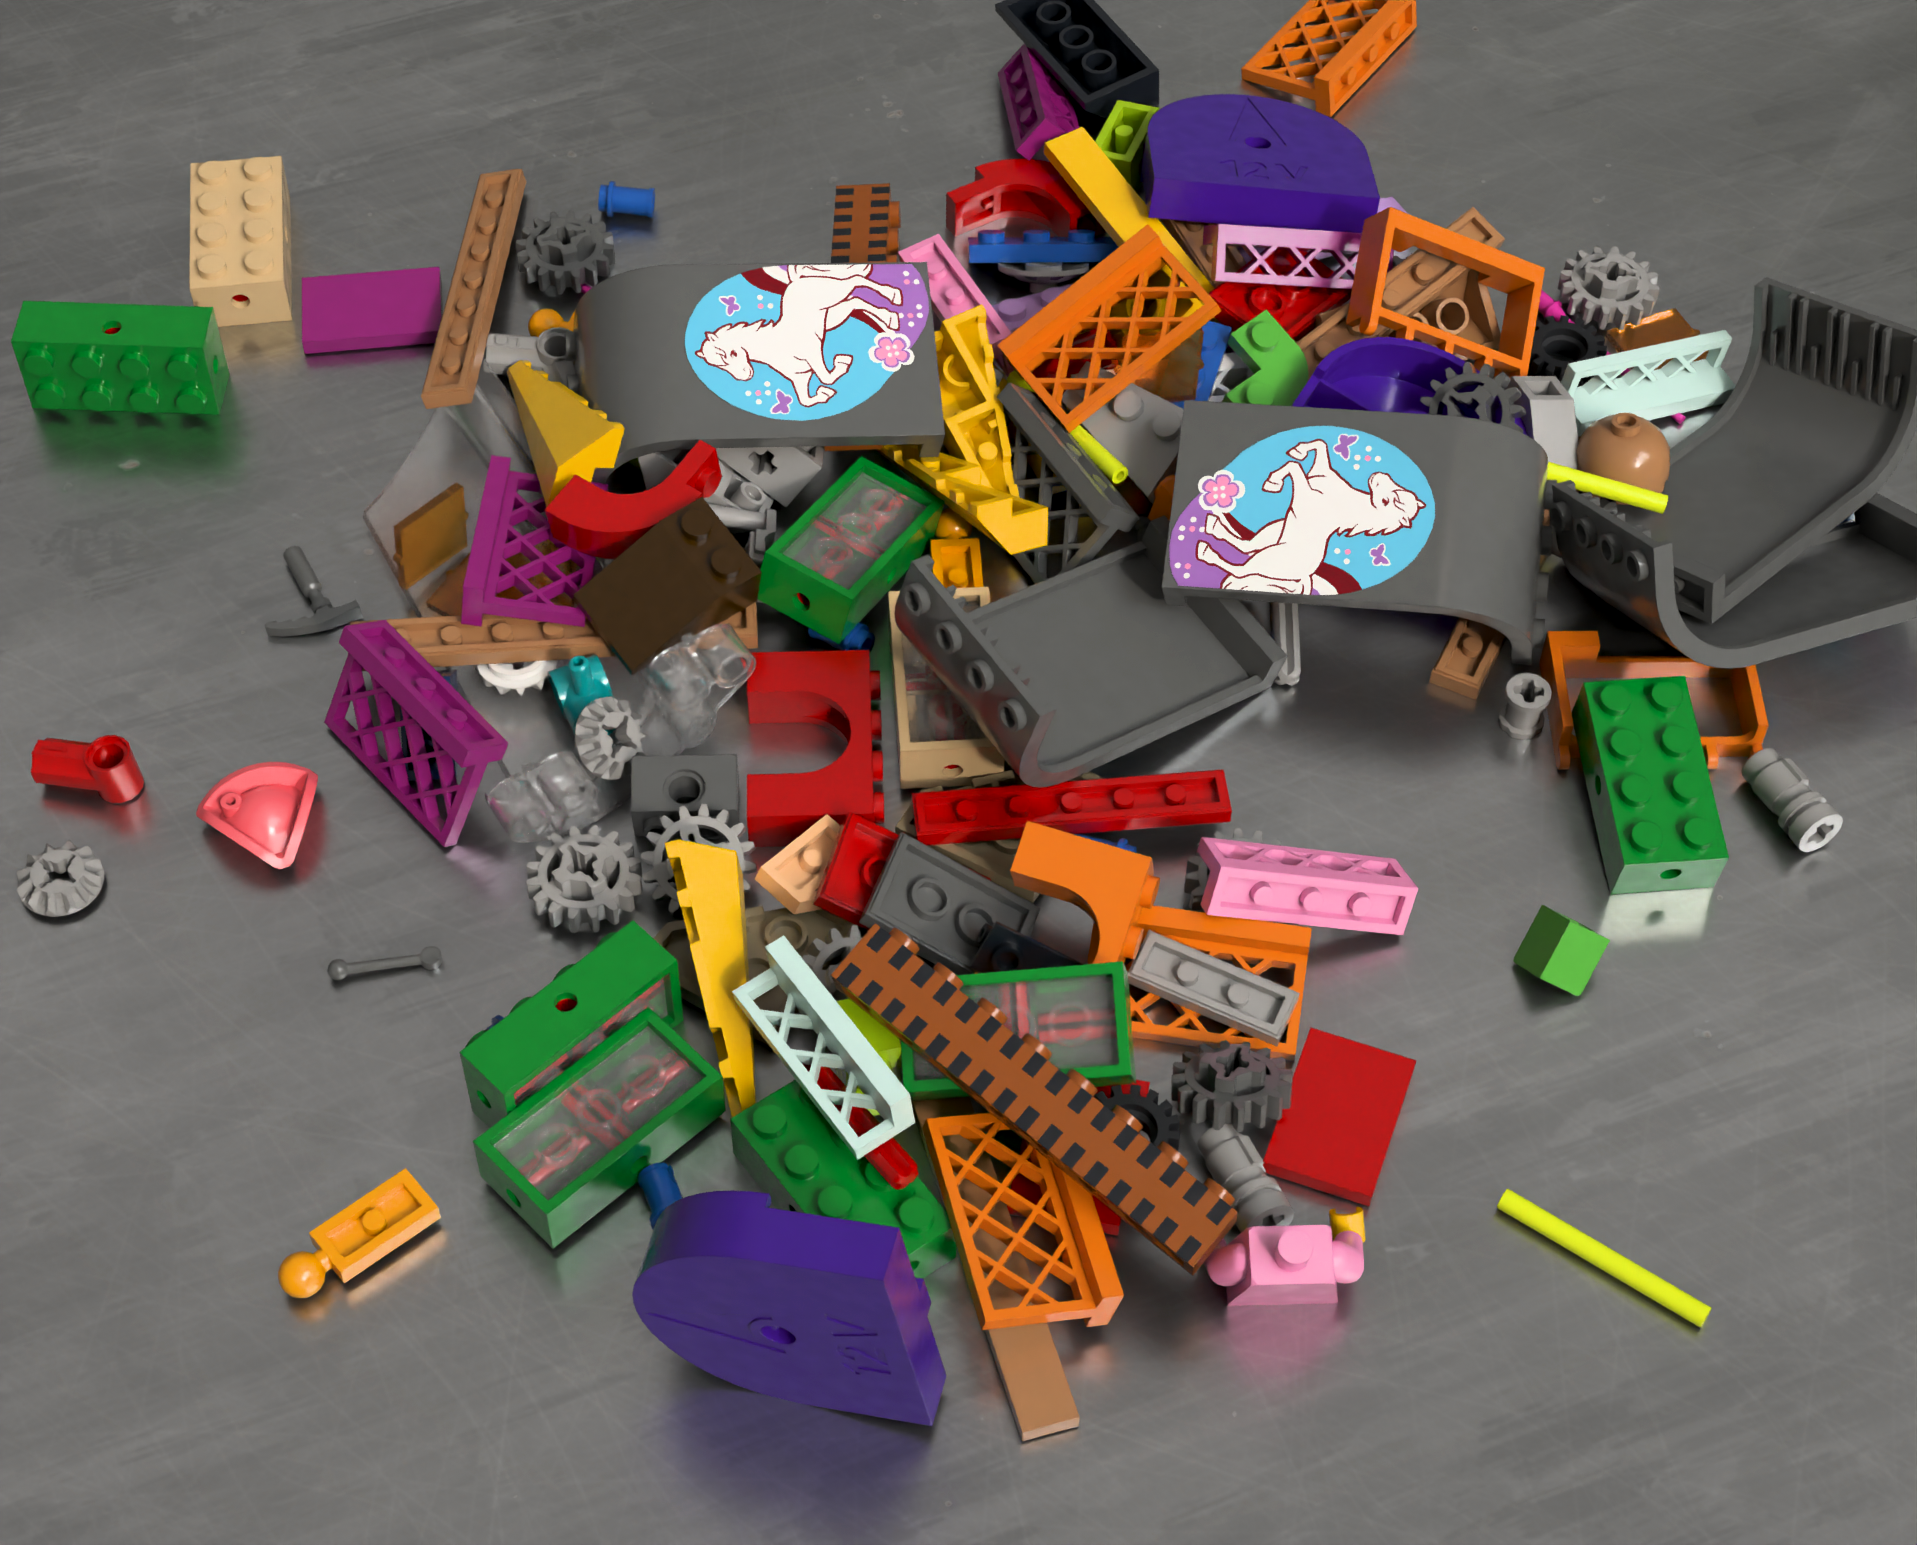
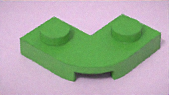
M1266 309L1231 333L1228 339V345L1254 375L1226 393L1222 402L1292 406L1308 382V364L1304 353Z

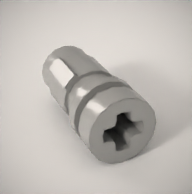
M1765 748L1752 755L1746 761L1742 768V776L1751 785L1753 792L1765 806L1779 817V827L1789 835V838L1799 850L1803 852L1817 850L1827 844L1838 833L1843 823L1842 816L1831 804L1827 803L1826 798L1820 792L1809 789L1808 782L1810 780L1791 758H1782L1775 749Z
M1224 1124L1220 1130H1214L1213 1127L1208 1129L1200 1137L1198 1148L1206 1160V1166L1215 1182L1220 1184L1235 1198L1231 1207L1238 1212L1236 1225L1240 1232L1253 1226H1288L1294 1218L1295 1211L1286 1196L1281 1192L1282 1190L1277 1181L1265 1174L1264 1161L1249 1136L1237 1132L1233 1124Z

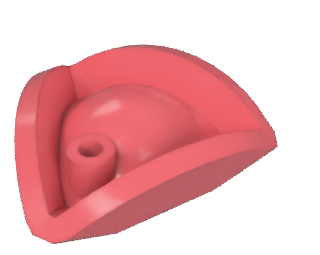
M264 762L246 766L227 775L214 785L198 805L196 815L272 867L282 869L291 866L295 859L311 810L318 775L308 768L286 762Z

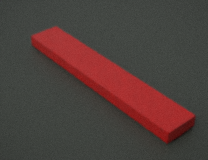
M1224 769L1066 781L1048 787H1032L1024 784L912 793L916 840L925 845L1018 839L1022 837L1027 821L1070 834L1224 823L1231 821L1232 814Z

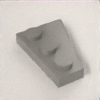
M1085 362L1075 378H1088L1090 362ZM1100 367L1098 378H1113L1115 374ZM1131 383L1080 425L1128 469L1127 477L1133 481L1153 505L1156 498L1154 491L1166 477L1176 473L1183 408ZM1085 390L1065 391L1062 403L1069 412L1083 402Z

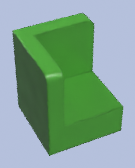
M1542 905L1513 961L1538 978L1579 996L1587 985L1610 940L1585 925Z

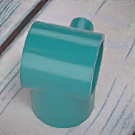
M596 654L589 657L575 656L569 660L567 665L547 672L558 707L564 719L568 720L574 735L577 720L585 706L595 699L613 696L604 668ZM615 728V729L605 730V731H607V732H608L607 735H609V734H611L613 731H615L616 728Z

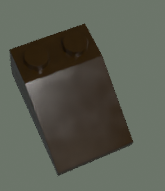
M701 497L659 521L573 595V600L632 676L757 602L762 572L704 498Z

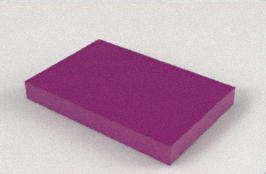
M440 267L302 278V345L304 354L430 344L436 341L443 315Z

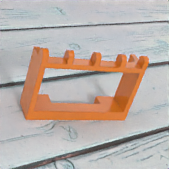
M1388 207L1364 220L1346 325L1352 327L1360 325V333L1368 336L1374 334L1378 324L1396 330V338L1409 340L1417 338L1436 345L1437 348L1452 355L1454 352L1475 360L1474 367L1478 371H1480L1485 363L1495 368L1494 378L1502 372L1509 378L1511 376H1527L1545 268L1395 208ZM1412 246L1478 271V283L1508 294L1498 351L1381 307L1391 249L1402 252Z
M1547 631L1539 665L1541 677L1548 682L1552 691L1550 703L1547 706V713L1558 770H1569L1571 758L1580 757L1576 736L1572 734L1574 724L1566 678H1656L1685 676L1686 678H1731L1743 735L1700 737L1707 768L1717 769L1718 757H1748L1749 759L1758 751L1763 750L1762 743L1769 724L1756 665L1726 669L1706 666L1687 656H1598L1600 650L1598 631Z

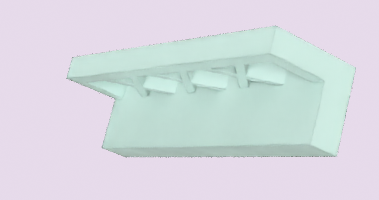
M1726 330L1568 363L1561 384L1574 399L1577 435L1581 436L1591 423L1618 413H1632L1646 420H1653L1677 413L1724 404L1736 386L1721 368L1723 359L1732 341L1731 336ZM1709 350L1706 359L1694 361L1702 353ZM1673 358L1661 369L1654 370L1665 360ZM1634 367V368H1632L1629 372H1627L1624 376H1622V377H1620V378H1616L1619 374H1621V373H1622L1624 370H1626L1627 368ZM1594 376L1583 386L1577 387L1581 378Z
M783 935L765 946L770 968L733 990L734 1000L858 1160L915 1123L911 1097L906 1088ZM779 985L788 996L784 1012L760 1010L753 1000ZM795 1007L801 1014H794ZM773 1025L780 1026L779 1033L776 1031ZM790 1027L814 1030L818 1034L815 1051L790 1049L786 1044ZM826 1046L832 1052V1054L825 1053ZM803 1064L811 1065L809 1072L803 1066ZM821 1067L845 1069L849 1074L846 1092L821 1089L817 1084ZM857 1086L864 1094L856 1093ZM834 1104L842 1105L841 1113L837 1110ZM852 1107L875 1109L885 1120L860 1137L848 1124Z

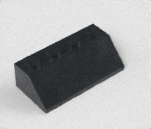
M1004 0L995 4V11L1085 111L1107 119L1117 100L1158 107L1160 109L1159 69L1095 0Z

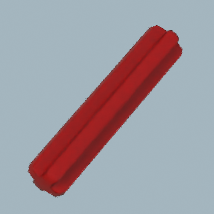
M803 1064V1066L809 1072L811 1065ZM821 1067L817 1081L820 1088L846 1092L847 1086L830 1067ZM834 1104L837 1110L841 1113L842 1105ZM852 1107L848 1124L860 1137L880 1124V1122L867 1108ZM894 1138L889 1139L864 1155L894 1189H904L919 1174L917 1163Z

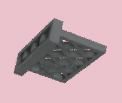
M1008 383L997 398L1003 404L1006 426L1011 421L1016 426L1015 447L1011 448V454L1014 456V484H1017L1019 497L1023 499L1026 488L1040 487L1038 504L1048 507L1047 545L1013 554L1031 579L1037 584L1049 579L1046 574L1048 554L1063 553L1062 570L1059 572V574H1062L1090 562L1118 529L1128 533L1140 517L1036 393ZM1039 454L1042 458L1040 478L1026 480L1027 455ZM1064 485L1067 488L1066 510L1051 511L1053 486ZM1090 517L1098 528L1085 543H1077L1078 518ZM1065 519L1064 543L1048 545L1050 520Z

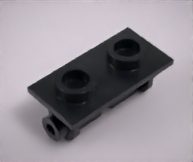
M997 921L994 926L985 923L977 936V943L981 947L969 964L971 968L981 973L1085 965Z

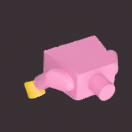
M1356 1207V1212L1350 1214L1336 1213V1208L1330 1209V1226L1294 1225L1253 1226L1246 1228L1229 1244H1226L1223 1238L1205 1260V1268L1213 1282L1226 1286L1227 1306L1337 1303V1282L1342 1284L1355 1282L1364 1271L1363 1242H1365L1366 1238L1363 1209Z

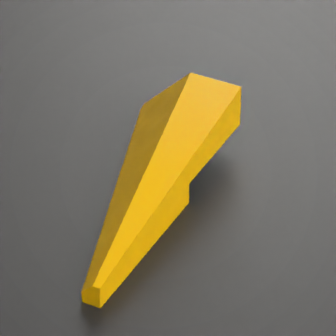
M981 304L942 321L940 330L934 332L945 428L943 444L951 456L981 466V485L1019 497L1017 484H1014L1011 465L1012 454L1003 404L997 398L1000 394V387L997 388L993 365L994 354L992 344L989 343L986 327V310Z
M519 360L508 368L507 375L546 507L575 474L591 483L595 468H614L625 430L620 422H609L606 420L607 414L605 412L590 409L586 399L561 382L549 381L548 374L544 371L533 370L531 362L528 360Z
M916 444L883 445L882 449H876L883 457L931 494L944 500L948 507L1010 555L1047 545L1048 507L981 485L980 465L941 452L938 457H919L918 445Z
M678 839L666 842L665 847L678 891L677 896L684 917L709 1027L713 1033L719 1059L718 1064L723 1076L731 1117H734L757 1103L752 1022L736 1003L732 993L733 990L749 981L743 874L735 850Z

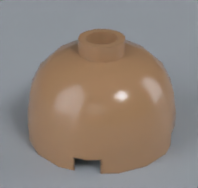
M1632 413L1609 415L1591 423L1578 439L1576 450L1577 470L1658 493L1664 491L1665 482L1669 478L1670 447L1660 428L1650 421ZM1616 501V504L1628 505V504H1624V503H1621V502H1617V501Z

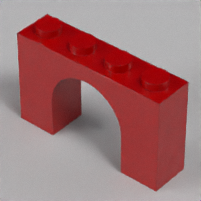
M869 650L747 652L749 724H816L836 733L847 745L845 751L836 761L816 771L807 773L747 774L748 842H753L755 847H786L826 814L840 826L849 812L875 824L884 823V792H873V782H883L882 751H872V741H882L881 710H871V701H881L880 670H870Z

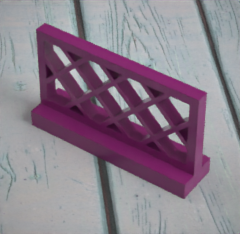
M491 455L463 584L461 624L482 627L484 614L585 627L586 616L578 605L576 608L554 605L549 599L564 592L573 599V595L593 578L596 557L581 553L553 538L548 520L540 514L545 512L546 509L544 497L528 503L517 493L518 490L539 492L543 496L537 474L510 471V457ZM591 482L605 491L608 489V484ZM528 520L537 529L522 536L512 527ZM549 539L559 549L544 556L534 546ZM521 552L531 562L515 569L505 559ZM571 559L581 569L566 576L556 565ZM543 572L553 583L537 589L527 579ZM512 586H515L525 595L517 600L496 597L497 593Z
M386 620L344 626L339 644L348 652V656L324 723L443 847L456 845L488 762L502 760L509 743ZM363 668L371 676L372 690L366 691L362 673ZM374 695L381 724L375 727L368 697ZM391 696L401 706L402 721L396 722ZM351 701L353 702L358 730L345 719ZM403 726L406 729L411 757L406 758L403 756L398 727ZM422 728L431 736L434 752H426ZM382 731L388 761L379 754L376 732ZM436 757L442 788L434 789L429 758ZM452 758L461 768L466 767L459 785L457 784ZM405 763H413L419 793L409 785ZM438 794L444 795L448 815L446 821L439 814L436 795Z

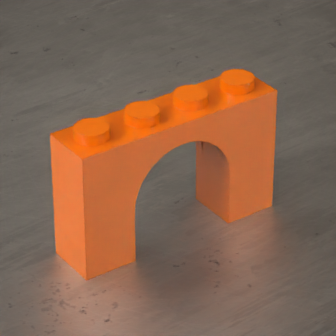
M1027 821L1010 869L1014 886L1072 903L1085 911L1094 921L1100 932L1099 947L1092 964L1121 961L1125 963L1126 958L1134 960L1144 931L1143 928L1137 926L1142 908L1151 909L1153 907L1160 884V878L1153 876L1152 857Z

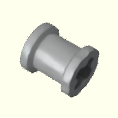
M1519 673L1511 677L1507 682L1505 690L1507 705L1501 708L1498 723L1500 728L1510 737L1527 740L1532 739L1542 731L1545 720L1542 710L1549 705L1552 694L1551 687L1544 678L1532 673Z

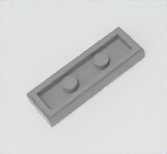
M1148 930L1128 971L1129 984L1274 1046H1278L1300 994L1151 930Z

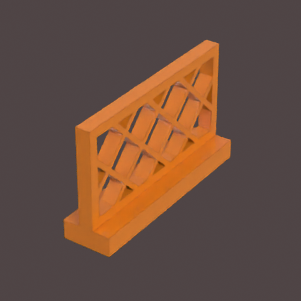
M1309 0L1241 68L1242 79L1315 100L1316 111L1332 117L1417 27L1416 0H1345L1344 2L1330 5L1326 4L1329 0ZM1371 9L1379 10L1376 13L1363 15L1362 11ZM1353 13L1355 16L1352 18L1334 21L1333 17L1347 15ZM1325 19L1326 22L1305 27V24L1308 22ZM1359 30L1355 35L1342 37L1340 34ZM1330 35L1333 37L1331 40L1312 43L1311 39ZM1301 41L1304 43L1302 46L1283 49L1287 44ZM1338 52L1334 57L1319 59V55ZM1310 58L1312 61L1293 66L1289 64L1291 61ZM1276 64L1282 65V68L1273 69L1269 71L1262 69L1266 66ZM1317 74L1312 83L1296 79Z
M1147 224L997 346L1022 380H1025L1070 433L1219 314L1221 309L1215 300L1163 245L1157 233ZM1167 265L1171 269L1172 274L1169 287H1147L1149 278L1161 268ZM1180 281H1181L1186 287H1179V286H1180ZM1197 298L1203 305L1189 317H1174L1177 299ZM1123 299H1135L1131 317H1110L1111 309ZM1145 299H1167L1164 317H1142ZM1085 329H1097L1093 348H1072L1073 339ZM1107 329H1129L1126 348H1104ZM1139 329H1161L1160 340L1150 348H1136ZM1048 359H1059L1056 378H1036L1032 374L1034 370ZM1091 359L1088 378H1066L1069 360ZM1102 359H1123L1122 370L1113 378H1098ZM1046 389H1053L1052 396ZM1085 390L1083 402L1066 414L1061 408L1063 391Z
M1155 905L1151 909L1143 907L1137 923L1138 927L1144 929L1140 947L1148 930H1151L1217 959L1232 961L1236 967L1258 976L1271 967L1294 970L1293 985L1289 989L1300 994L1296 1007L1286 1026V1042H1279L1278 1046H1274L1244 1033L1246 1037L1237 1036L1242 1032L1232 1027L1222 1034L1208 1032L1197 1019L1201 1014L1171 1002L1172 1005L1181 1014V1017L1168 1026L1153 1024L1143 1011L1161 998L1152 993L1147 994L1137 1002L1130 995L1131 1018L1135 1016L1139 1021H1132L1133 1038L1194 1047L1206 1044L1212 1049L1220 1048V1042L1227 1040L1230 1045L1250 1042L1251 1051L1257 1052L1260 1049L1269 1048L1271 1049L1270 1058L1283 1057L1285 1060L1294 1061L1312 928L1252 919L1207 915L1204 912ZM1094 921L1087 964L1093 963L1099 947L1100 932ZM1134 960L1125 965L1127 972ZM1247 963L1256 965L1250 968V966ZM1189 1024L1192 1029H1185L1183 1027Z
M991 1113L927 1118L923 1125V1132L981 1330L1081 1318L1084 1319L1086 1327L1108 1325L1123 1299L1124 1293L1092 1194L1029 1143L1026 1142L1027 1148L1020 1156L993 1139L999 1130H1010V1128ZM959 1134L975 1144L977 1148L966 1161L946 1148L943 1136ZM984 1151L1012 1168L1002 1183L974 1166ZM1018 1173L1039 1185L1042 1198L1037 1205L1008 1188ZM964 1178L992 1195L982 1211L960 1197L958 1187ZM999 1200L1027 1217L1017 1233L989 1216ZM968 1221L973 1223L971 1227H969ZM1034 1222L1055 1235L1058 1248L1052 1256L1023 1238ZM979 1228L1008 1246L997 1262L976 1249L973 1237ZM1014 1250L1043 1268L1033 1285L1004 1267ZM1060 1256L1062 1257L1063 1263L1058 1260ZM983 1272L988 1274L986 1279L984 1278ZM1051 1273L1071 1286L1075 1300L1058 1302L1039 1288L1048 1274ZM994 1279L1024 1297L1018 1307L994 1310L988 1291Z

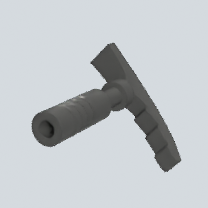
M291 546L284 551L283 557L302 593L312 601L311 609L314 615L310 618L304 616L295 621L290 619L279 623L277 621L268 622L265 624V629L269 636L287 637L311 634L363 618L360 606L356 600L333 608L330 600L323 597L321 593L322 586L299 546Z

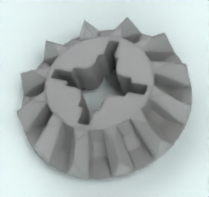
M613 696L595 699L585 706L577 720L575 742L579 757L585 767L599 778L616 780L632 774V756H646L641 747L642 742L649 735L640 731L639 722L642 715L633 713L630 710L629 701L617 700ZM617 728L615 736L620 740L622 746L612 747L613 739L607 735L608 732L605 730Z
M70 840L63 847L57 848L46 843L43 853L37 856L27 854L25 868L16 871L18 879L17 892L23 904L37 914L50 917L73 914L85 908L98 896L104 883V870L100 859L94 855L89 846L78 848ZM55 871L62 874L68 871L72 883L61 879H55L51 882L48 873Z

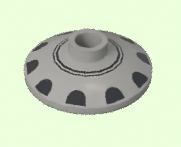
M998 263V270L1012 278L1029 282L1030 292L1039 293L1047 288L1057 287L1059 282L1067 281L1089 271V263Z

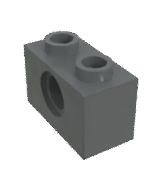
M737 754L632 756L631 816L635 836L646 837L648 832L662 835L665 829L660 818L665 815L674 823L680 820L679 807L684 805L689 811L690 816H698L701 804H707L710 817L714 819L724 809L729 812L727 826L731 828L739 824V771ZM683 796L696 798V800L688 804L675 802ZM699 828L702 838L718 839L723 837L713 830Z

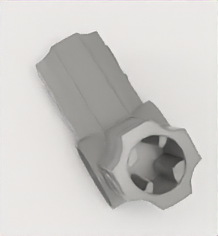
M561 327L550 328L542 332L539 337L499 333L488 334L485 361L486 373L507 375L508 368L519 360H528L531 362L533 370L546 372L549 381L561 382L567 386V374H575V362L566 361L565 332L572 331Z

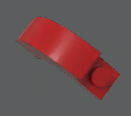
M1005 159L985 163L975 167L974 182L946 193V227L954 237L995 220L1009 217H1021L1038 221L1049 227L1058 237H1068V231L1075 229L1094 230L1095 237L1106 232L1052 163L1047 161Z
M699 440L664 481L649 490L634 494H616L605 491L575 474L545 509L553 538L581 553L615 560L659 521L701 497L709 498L714 494L722 477L716 448Z

